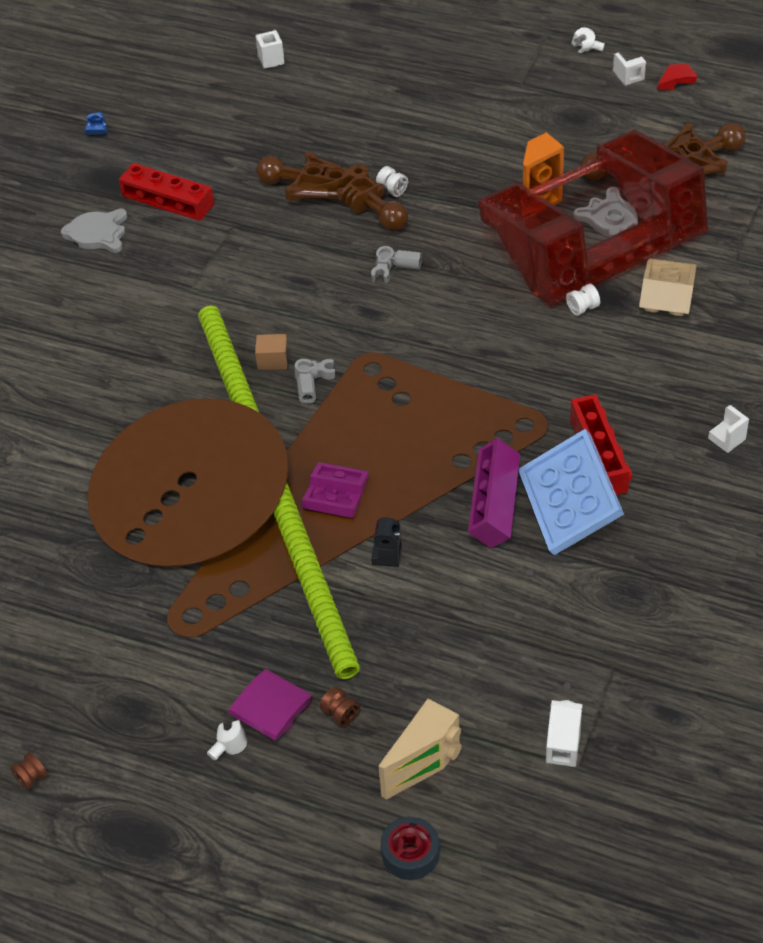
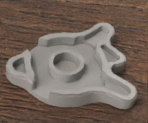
M609 187L607 189L605 200L594 197L591 198L587 207L574 210L573 218L576 221L585 222L598 233L608 237H633L638 235L640 231L637 217L638 211L632 204L621 198L617 187Z
M117 209L109 213H84L61 229L62 237L70 240L72 243H78L79 248L106 249L113 253H118L122 250V243L119 239L125 234L124 226L119 224L127 219V212L124 209Z

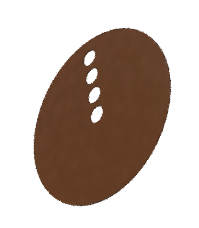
M209 398L192 399L156 409L125 428L113 439L99 458L93 470L88 488V509L91 521L99 536L111 549L130 560L142 564L172 567L196 564L215 558L246 541L257 532L274 512L287 482L288 456L286 447L279 432L267 418L256 410L237 402ZM191 472L197 476L196 482L192 486L181 487L178 484L180 476L185 473ZM169 491L178 492L180 498L176 504L165 506L161 503V498L165 493ZM151 510L162 512V519L155 525L144 523V516ZM134 529H142L145 532L144 539L138 544H129L126 541L128 533Z

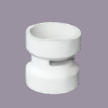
M386 166L378 173L376 182L377 184H384L385 190H388L389 194L398 197L406 190L408 178L401 173L396 174L393 168Z
M587 284L580 291L574 290L566 295L568 307L576 316L585 313L588 308L594 309L600 305V296L592 284Z

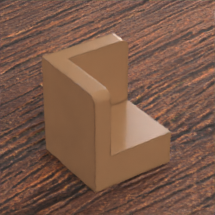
M286 334L256 336L255 355L258 370L287 369Z

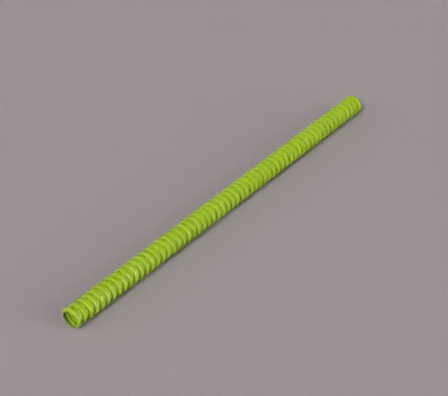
M216 306L204 307L200 310L198 317L230 401L243 404L259 412L219 309ZM286 482L283 495L274 510V516L301 582L303 592L306 595L308 605L311 608L335 675L339 679H348L359 672L360 666Z

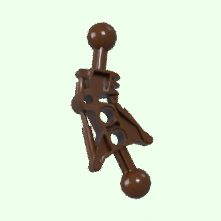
M734 122L726 123L719 128L716 137L703 142L693 132L694 125L687 123L677 135L663 144L659 151L649 149L648 152H645L644 149H641L640 152H637L636 149H632L631 161H608L603 154L593 152L583 157L580 170L582 176L593 182L603 179L607 173L630 174V184L637 187L639 184H648L655 191L665 192L671 188L672 180L683 177L688 179L710 173H726L727 160L716 156L713 152L719 149H724L728 152L738 150L746 140L745 131Z
M311 151L305 153V166L303 169L286 167L275 156H266L257 164L256 172L258 178L267 185L276 184L282 179L295 181L285 187L286 199L289 201L306 198L339 199L356 213L372 208L379 213L380 224L387 230H400L407 223V209L399 202L392 201L386 203L380 198L385 194V185L377 184L376 181L369 177V170L364 165L357 164L349 169L343 168L341 165L316 157Z

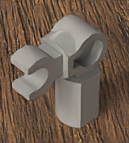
M389 246L380 247L376 251L377 260L375 267L371 271L372 282H375L379 275H383L384 283H388L390 280L389 271L394 265L397 268L420 270L422 253L401 250L394 252Z
M299 359L296 361L295 379L297 380L299 400L302 404L314 403L316 400L314 379H317V377L327 380L335 378L334 361L332 359H325L320 363L309 359Z

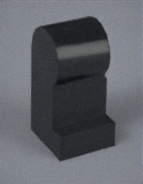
M380 518L377 520L374 534V546L371 557L372 565L399 567L402 552L400 523L393 518Z

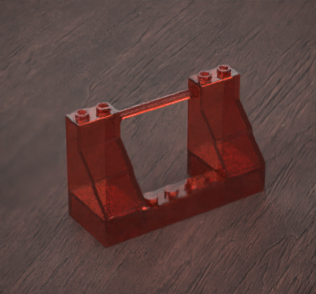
M633 129L596 146V160L532 189H528L519 182H516L479 199L481 221L497 231L531 293L549 306H553L565 300L569 292L574 290L580 291L587 284L594 286L708 231L704 168ZM601 168L616 178L630 205L634 207L641 223L586 248L583 224L539 195Z

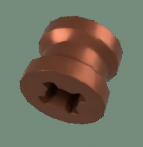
M31 752L24 755L23 761L10 766L12 774L26 790L33 787L34 781L47 776L44 766Z

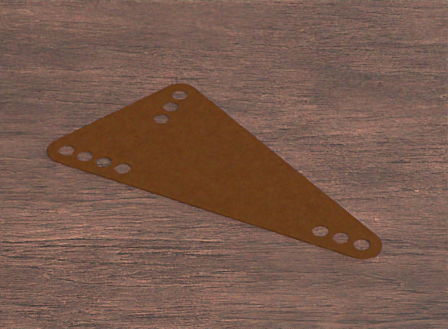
M366 353L357 357L286 451L288 456L287 484L320 567L373 537L377 520L380 518L389 517L399 522L475 478L478 455L474 453L473 448L476 444H488L495 440L494 436L497 432L508 431L513 435V440L507 445L516 452H519L543 438L547 432L548 423L545 416L535 409L381 353ZM375 363L381 366L382 371L378 375L369 376L364 373L363 369L366 365ZM384 378H391L396 382V386L392 390L384 391L378 387V382ZM398 393H406L410 396L411 401L407 405L398 406L392 402V398ZM521 419H528L533 422L534 428L529 432H520L515 428V423ZM457 455H466L470 457L472 462L467 468L461 469L455 467L452 464V460ZM318 462L369 471L363 496L353 518L302 508V498L310 486V476ZM274 512L257 532L234 549L209 559L202 564L168 611V625L175 634L186 638L204 635L299 580ZM240 581L247 583L250 589L245 596L235 597L230 594L229 589L232 584ZM213 595H221L226 599V605L220 610L213 611L207 608V599ZM195 608L202 612V619L196 624H187L182 620L183 613L188 609Z

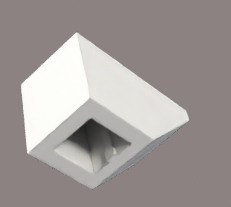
M552 700L546 763L576 767L581 732L582 704H576L568 700Z

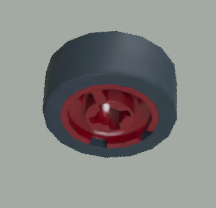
M410 816L399 818L389 824L382 833L380 846L383 864L394 876L406 880L420 879L431 873L438 864L440 842L437 831L429 822ZM408 845H413L416 847V849H414L413 847L405 849V847Z

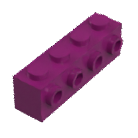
M499 438L479 448L468 533L490 548L507 541L511 537L520 454Z

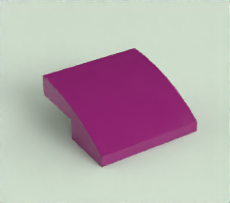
M318 462L310 476V486L302 498V508L353 518L363 496L369 471Z
M265 669L238 696L230 707L228 714L276 741L293 726L294 717L311 704L312 695Z

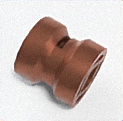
M335 686L325 693L319 707L325 714L332 715L334 722L340 727H346L358 716L360 704L352 698L348 699L346 692L340 687Z

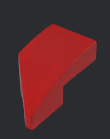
M688 64L669 65L657 88L661 90H674L677 83L695 84L698 76Z

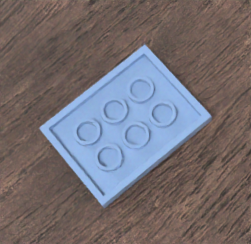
M586 429L519 468V474L547 547L553 555L624 515L593 439Z

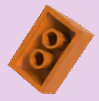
M547 132L527 142L523 162L522 218L524 220L562 201L564 146Z

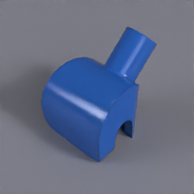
M102 112L91 113L87 116L86 135L108 134L107 123Z

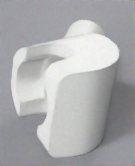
M585 27L575 32L571 42L574 47H582L578 53L591 49L602 52L605 44L595 41L593 31Z
M239 720L233 721L232 728L228 731L224 730L223 723L218 726V741L207 754L216 761L224 751L228 754H237L245 749L247 738Z

